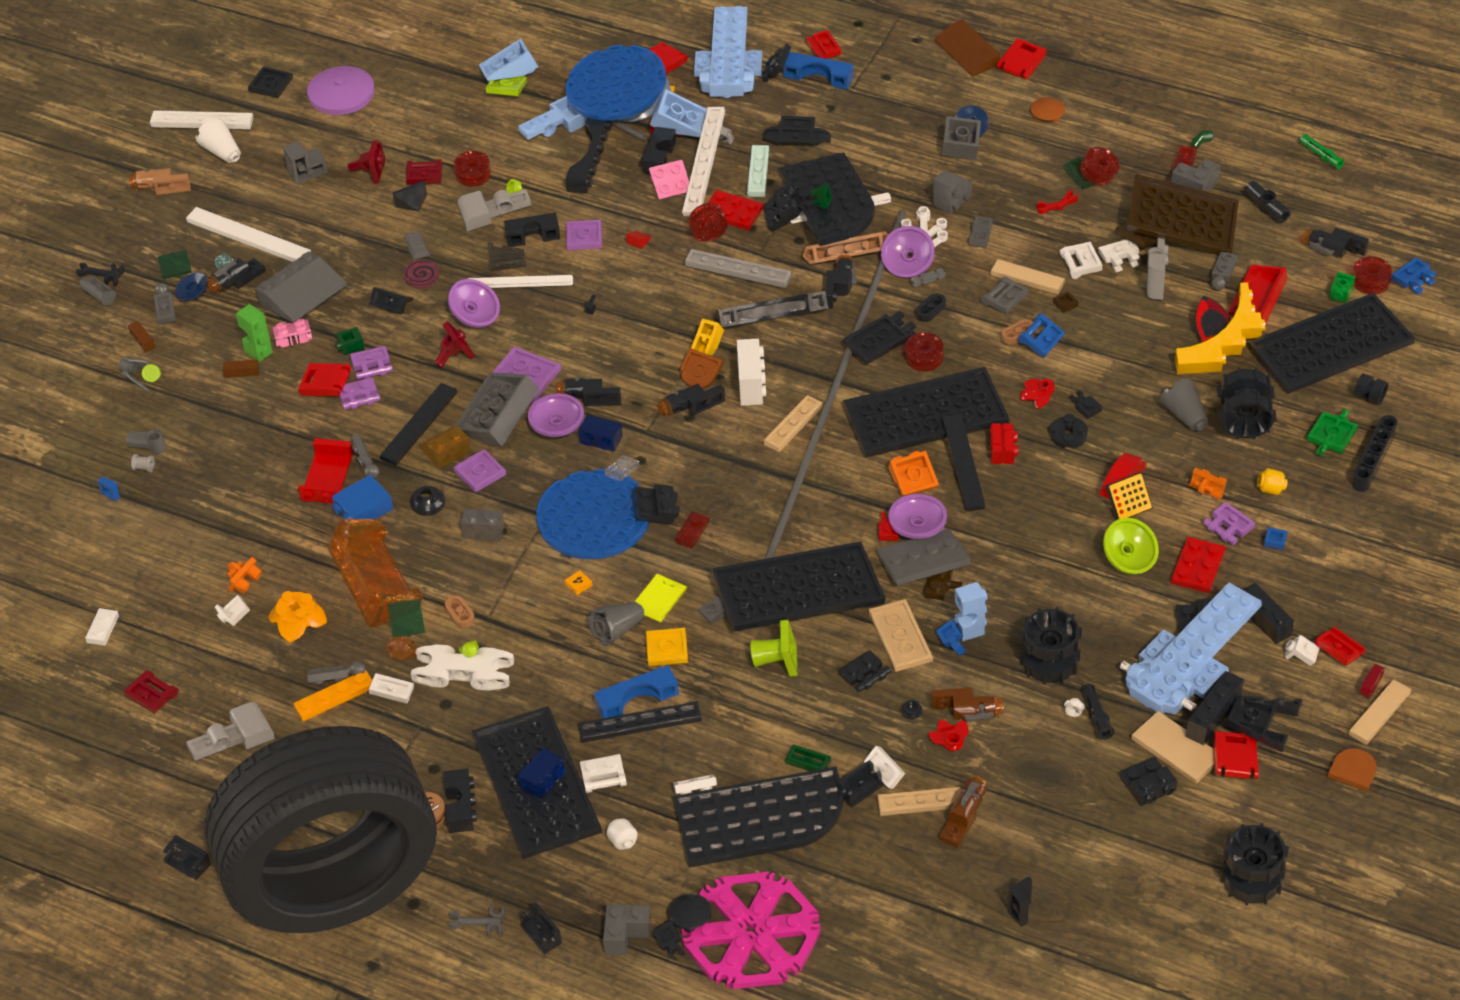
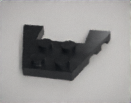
M1237 696L1227 719V726L1279 752H1283L1288 735L1270 731L1269 727L1276 712L1298 716L1302 706V699L1288 702L1284 698L1268 701L1264 700V697Z

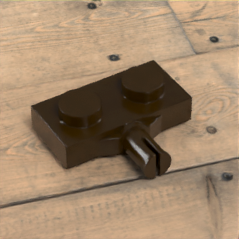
M953 570L932 575L928 579L924 596L929 599L944 600L950 588L962 587L963 582L951 581Z

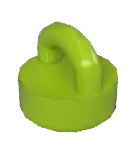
M511 179L506 185V191L509 194L523 190L521 182L516 179Z
M148 364L142 369V377L147 382H155L161 376V370L155 364Z

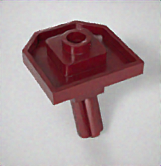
M372 141L370 151L361 154L360 159L348 163V170L350 172L360 169L371 171L373 183L379 184L386 161L381 141Z
M446 321L443 327L447 331V335L440 344L442 351L434 362L441 368L445 365L451 354L455 356L461 350L471 359L475 357V354L465 340L466 334L461 329L457 330Z

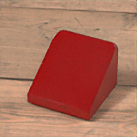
M633 231L626 234L628 244L642 249L651 239V236Z

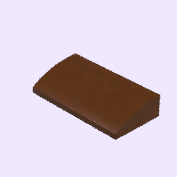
M963 19L947 27L935 38V42L972 77L997 67V63L1000 60L1001 54Z

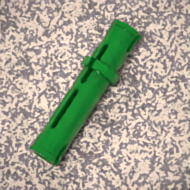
M1308 134L1301 136L1300 143L1322 157L1324 162H1329L1337 169L1344 165V159L1334 154L1332 149H1327Z

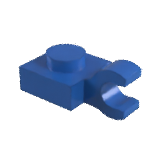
M953 619L936 630L947 648L952 646L959 656L966 652L964 646L959 641L963 634Z

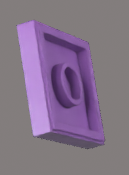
M601 220L566 222L567 250L602 248Z
M485 449L454 466V472L475 493L506 475V470Z

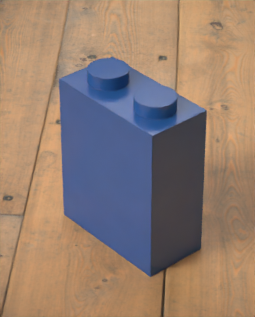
M371 475L332 496L334 512L337 515L340 514L347 526L350 525L355 531L393 510L391 496Z

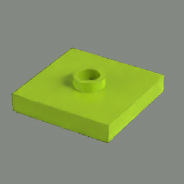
M519 76L491 80L486 86V93L519 96L527 83V77Z

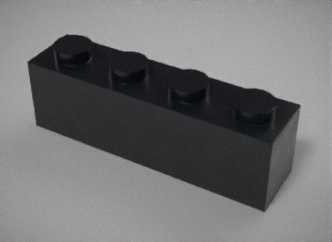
M1225 671L1188 719L1185 737L1205 745L1232 709L1237 696H1241L1244 679Z

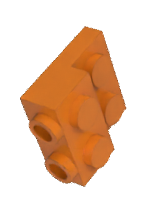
M915 451L907 457L902 458V456H898L890 461L888 468L894 483L898 485L902 497L938 488L939 483L926 451Z

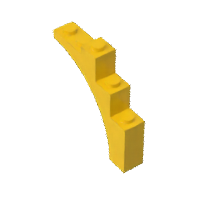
M1248 282L1240 283L1239 307L1234 318L1225 329L1203 343L1176 349L1175 364L1177 374L1222 372L1223 364H1226V356L1241 355L1242 348L1246 346L1245 339L1261 337L1262 331L1265 330V320L1261 319L1260 312L1255 313V305L1251 304L1253 293L1252 289L1249 290Z

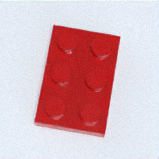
M716 190L702 209L701 217L749 231L763 211L764 203Z
M1188 537L1172 576L1171 584L1210 594L1224 557L1226 546Z

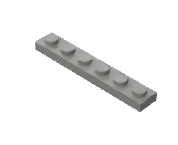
M694 249L690 250L685 260V266L782 288H787L792 278V271Z

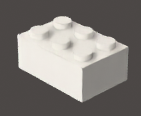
M759 339L737 340L741 406L763 404V397H766V385L762 386V384H766L765 372H761V370H765L764 359H760V357H764L763 346H759Z

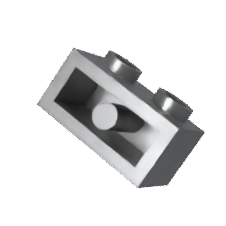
M464 509L461 520L463 538L501 541L504 530L502 511Z

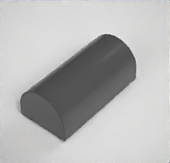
M95 276L81 278L80 288L103 305L108 306L115 300L117 293Z

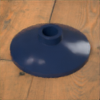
M965 106L955 116L957 118L980 120L979 137L988 128V116L978 106Z
M197 272L184 277L175 289L176 297L180 301H190L198 297L207 286L206 276Z

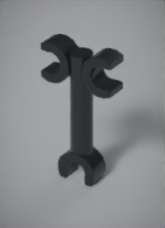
M80 263V269H76L77 276L84 277L87 274L103 276L106 285L113 281L115 287L118 285L120 275L125 272L123 264L117 269L115 263L111 265V271L91 268L86 263Z

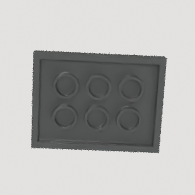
M949 528L941 530L939 533L928 538L910 539L876 549L877 556L897 586L971 564L969 555Z

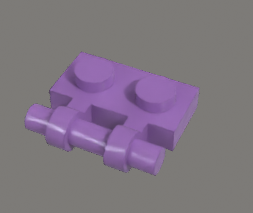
M386 346L350 354L354 371L362 370L355 373L357 380L367 379L376 375L384 376L386 373L393 372L392 365L384 366V364L390 363Z
M373 377L345 384L340 394L344 410L350 408L354 410L358 406L365 404L369 406L373 405V402L380 401Z
M1227 502L1213 511V521L1206 518L1203 522L1209 531L1217 533L1223 541L1229 542L1232 545H1235L1238 541L1233 535L1237 534L1242 538L1255 528L1254 521ZM1223 524V525H1224L1225 527H1227L1228 529L1225 530V529H1223V528L1220 527V526Z

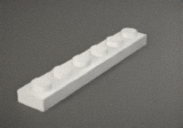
M153 111L150 124L151 127L200 128L209 119L218 120V118H221L228 129H251L253 113Z

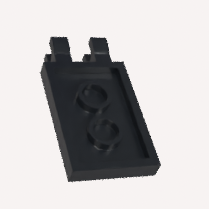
M899 310L893 316L889 317L885 314L843 338V344L867 365L909 341V338L915 336L913 329L916 328V325L910 321L901 328L900 326L904 325V322L901 320L904 318V314Z

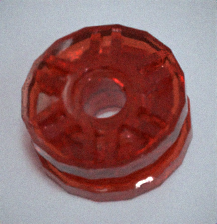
M1102 147L1089 149L1080 163V170L1083 176L1088 181L1097 185H1108L1112 182L1120 168L1117 157L1111 151Z
M467 151L457 156L454 161L455 177L463 186H480L486 183L491 176L490 160L482 152Z
M706 203L696 207L688 218L693 235L700 241L708 242L721 237L728 227V220L724 215V211L715 203Z
M1375 256L1359 259L1353 268V276H1355L1354 287L1365 294L1374 292L1377 295L1385 292L1391 282L1392 268L1390 264L1384 259Z
M924 332L911 336L905 344L907 364L914 370L924 372L938 368L944 360V344L942 339L935 334Z

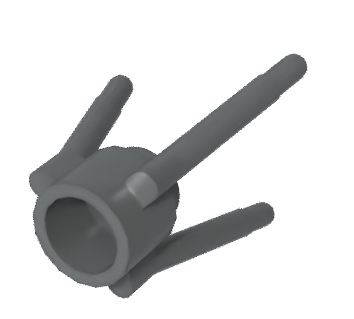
M123 357L119 362V370L123 371L122 376L129 378L146 392H149L145 385L130 375L135 373L138 368L143 369L146 366L139 363L148 364L149 361Z

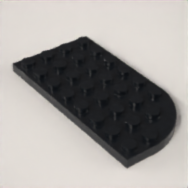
M844 152L792 165L788 164L778 168L779 175L784 184L789 183L797 189V197L801 204L800 212L819 246L850 239L863 232L873 221L875 215L874 201ZM821 184L829 185L833 198L829 207L821 209L819 205H814L813 201L818 197L811 196L810 194L812 189L820 187Z
M837 766L674 796L689 868L804 847L824 837L835 826L843 809L844 795L838 788L840 777Z

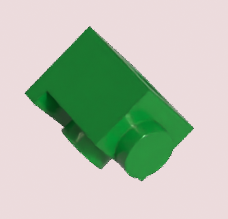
M1338 271L1330 288L1329 298L1347 303L1354 290L1355 276Z

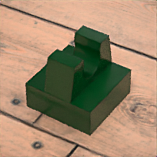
M821 184L820 187L812 189L810 193L811 196L818 197L814 199L813 203L814 205L821 206V209L828 208L833 199L828 184Z

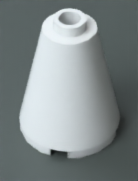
M218 118V120L209 119L199 128L198 131L200 133L195 138L200 146L228 163H234L239 160L241 152L221 118Z

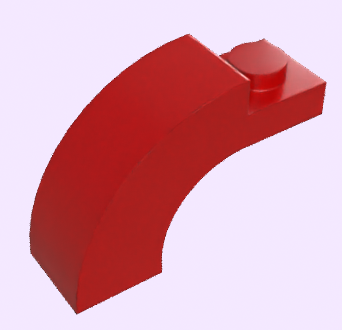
M1128 453L1122 454L1110 469L1099 495L1109 499L1106 484L1144 471L1147 463L1138 456Z

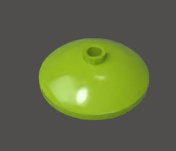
M1134 518L1118 519L1107 528L1104 534L1103 547L1110 563L1119 571L1130 575H1138L1148 571L1156 563L1159 554L1158 542L1153 531L1142 521Z

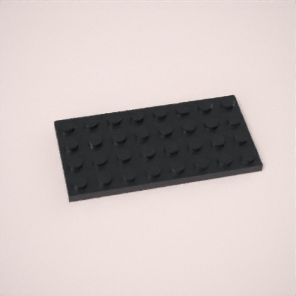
M1373 292L1248 342V348L1289 394L1415 343V337Z
M986 367L843 400V406L865 457L947 438L943 416L962 414L966 433L991 428V424L1001 423L1003 425V423H1009V416Z
M861 541L712 568L711 573L733 631L776 624L783 620L792 621L883 604L886 600Z
M549 706L472 730V736L523 859L602 833V827Z

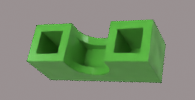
M248 304L236 313L238 326L248 334L242 339L244 352L260 362L272 353V347L264 313Z

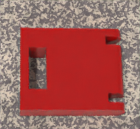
M1017 38L997 63V69L1001 70L1003 68L1004 72L1019 78L1023 75V79L1027 80L1047 55L1046 49Z
M664 42L649 49L662 60L666 74L688 60V55L683 54L670 45H666Z
M309 363L298 388L300 395L340 396L341 390L344 389L349 377L351 366L349 364Z
M1215 731L1213 735L1215 775L1220 776L1221 767H1224V777L1249 779L1250 770H1252V779H1258L1259 769L1256 740L1241 733Z

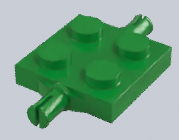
M1343 408L1339 415H1332L1323 411L1307 438V441L1319 445V448L1316 450L1317 455L1323 456L1326 449L1341 454L1344 453L1357 432L1359 425L1346 419L1350 413L1348 409Z

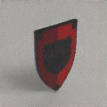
M1207 296L1201 298L1195 312L1196 330L1201 343L1215 337L1231 322L1227 311L1219 303Z

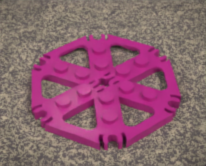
M769 872L720 877V880H714L716 888H711L708 884L705 885L706 891L702 888L699 895L712 902L727 921L705 923L690 933L685 932L682 928V936H690L683 938L684 949L712 981L716 977V984L719 985L721 980L727 979V988L732 986L733 989L783 984V981H788L787 972H792L797 976V969L800 972L802 971L820 935V923L813 924V922L819 921V914L789 879L785 883L784 876L781 877L780 881H774L775 873H771L770 876ZM757 882L761 887L748 909L734 894L731 887L735 884ZM784 893L790 894L802 907L799 913L772 916ZM747 926L751 929L755 928V933L752 931L747 932ZM806 936L799 953L794 956L789 955L775 940L776 938ZM730 944L722 961L718 964L711 963L699 949V947ZM753 950L770 969V972L765 974H742Z

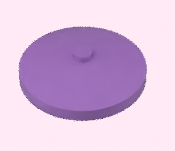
M338 66L324 70L310 81L307 88L310 104L316 110L330 115H344L356 112L365 107L372 100L375 93L372 77L366 71L352 66Z

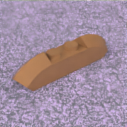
M884 231L856 236L819 246V244L806 246L803 257L809 264L881 251L883 242L888 234Z

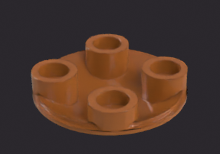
M1040 98L1031 105L1033 119L1056 123L1064 114L1065 106L1060 100L1055 98Z

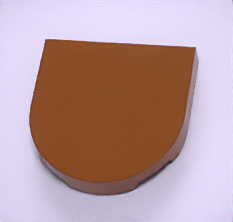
M690 348L681 365V377L689 387L699 384L702 389L707 388L716 380L724 362L721 359Z
M1346 749L1336 756L1328 773V778L1368 792L1375 777L1377 765L1374 758L1366 751Z

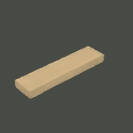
M997 259L991 270L992 276L999 278L1007 277L1016 283L1054 294H1059L1065 283V278Z
M807 395L764 439V445L780 452L823 407V403Z
M1393 679L1349 730V735L1367 745L1410 695L1411 689Z
M961 787L878 795L880 816L952 809L957 797L961 793Z

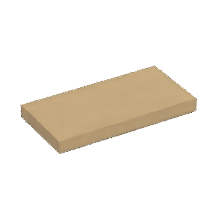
M906 599L868 609L869 616L895 672L933 662V656Z
M1159 711L1132 734V740L1195 784L1215 767L1214 749L1206 743L1202 745L1185 737L1186 730Z

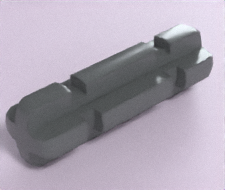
M939 268L935 272L929 271L920 274V277L914 276L911 278V284L913 287H918L921 284L934 282L936 279H943L945 272L943 268Z

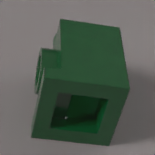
M358 327L337 333L338 341H335L338 352L342 351L343 355L359 350L365 351L363 338Z

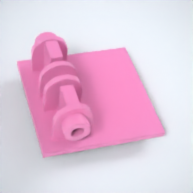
M682 160L649 168L650 180L654 183L659 200L687 193L689 179Z
M298 319L294 323L288 324L282 322L272 327L274 337L277 339L275 340L277 347L290 346L288 336L290 337L291 346L293 345L291 337L295 335L296 344H298L297 335L299 336L300 344L312 340L308 319Z

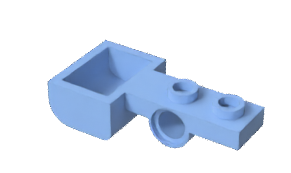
M567 96L551 103L550 111L519 125L518 128L519 132L527 140L541 133L549 137L555 132L556 126L560 124L569 132L585 126L586 117L574 110Z

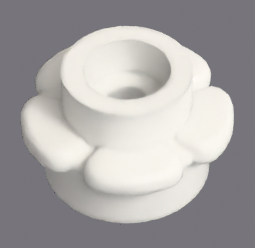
M1077 698L1067 700L1064 704L1066 707L1065 712L1071 717L1080 716L1085 708L1084 704Z

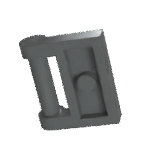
M1003 277L999 280V284L988 294H984L980 300L985 306L990 305L1007 314L1028 295V289L1007 277Z

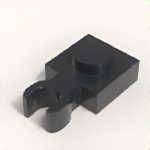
M1077 390L1078 397L1071 394V402L1076 404L1075 409L1086 419L1102 411V405L1092 396L1084 397L1083 392Z
M671 920L652 931L664 951L669 949V955L673 960H677L674 956L677 950H680L683 956L685 955L684 949L677 944L682 941V938Z

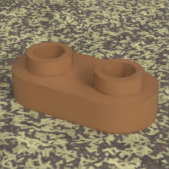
M1024 319L1005 328L1002 331V341L1007 345L1019 343V335L1025 332L1032 325L1033 321Z
M451 596L445 601L446 612L458 627L468 628L474 624V613L462 597Z

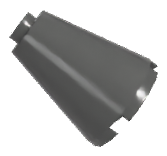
M1184 378L1173 383L1174 387L1172 389L1166 388L1160 397L1162 404L1191 430H1203L1207 426L1208 418L1194 382L1190 378Z
M637 602L596 607L590 610L591 615L588 616V624L594 637L597 636L601 640L598 643L607 646L643 620L644 609Z

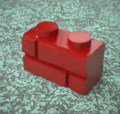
M1001 423L991 424V463L1013 464L1015 456H1018V445H1014V442L1018 441L1017 431H1014L1012 423H1003V425Z

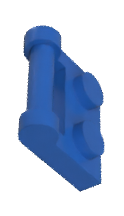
M1038 314L1032 325L1025 332H1022L1018 339L1022 344H1027L1044 358L1063 337L1065 332L1045 315ZM1043 325L1045 329L1036 339L1032 338L1033 333Z

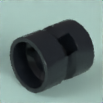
M1362 373L1355 386L1354 395L1362 399L1368 397L1370 402L1380 405L1386 396L1389 382L1381 379L1374 380L1373 376Z

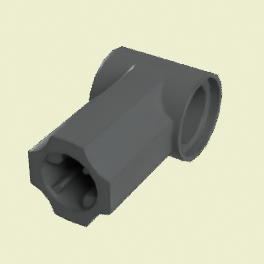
M158 429L148 432L129 431L127 435L128 447L150 449L154 454L162 453L166 449L162 432Z

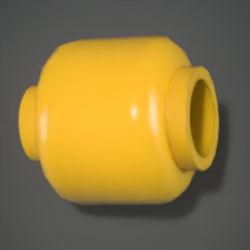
M1267 468L1260 472L1257 486L1260 487L1263 493L1279 495L1282 490L1285 491L1287 479H1285L1282 471Z

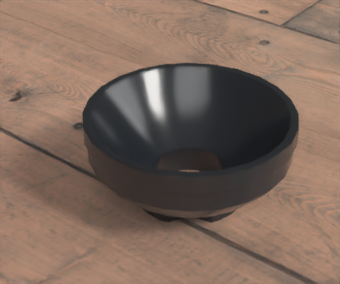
M422 486L411 495V508L415 513L422 516L434 515L440 512L445 505L444 494L436 487ZM424 492L432 493L428 497L421 496V494Z

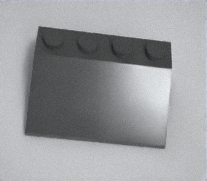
M308 251L294 262L288 264L284 269L275 273L271 278L262 282L255 288L262 307L294 323L345 287L347 282L322 258Z
M489 373L455 426H459L469 438L489 446L502 447L521 416L525 413L530 402L535 398L539 388L525 374Z

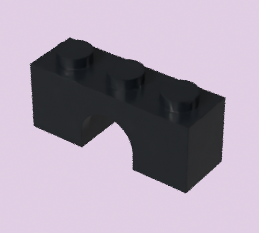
M655 127L654 132L650 134L649 144H646L645 154L641 156L640 165L643 166V173L650 174L649 168L668 163L667 153L673 152L677 142L676 129Z
M556 212L504 221L508 248L526 245L525 238L531 234L540 235L543 242L560 239Z
M468 768L444 771V786L447 800H459L453 804H446L449 833L474 831L473 822H477L476 809L472 810V805H476L475 793H471V789H475L474 776L469 775Z

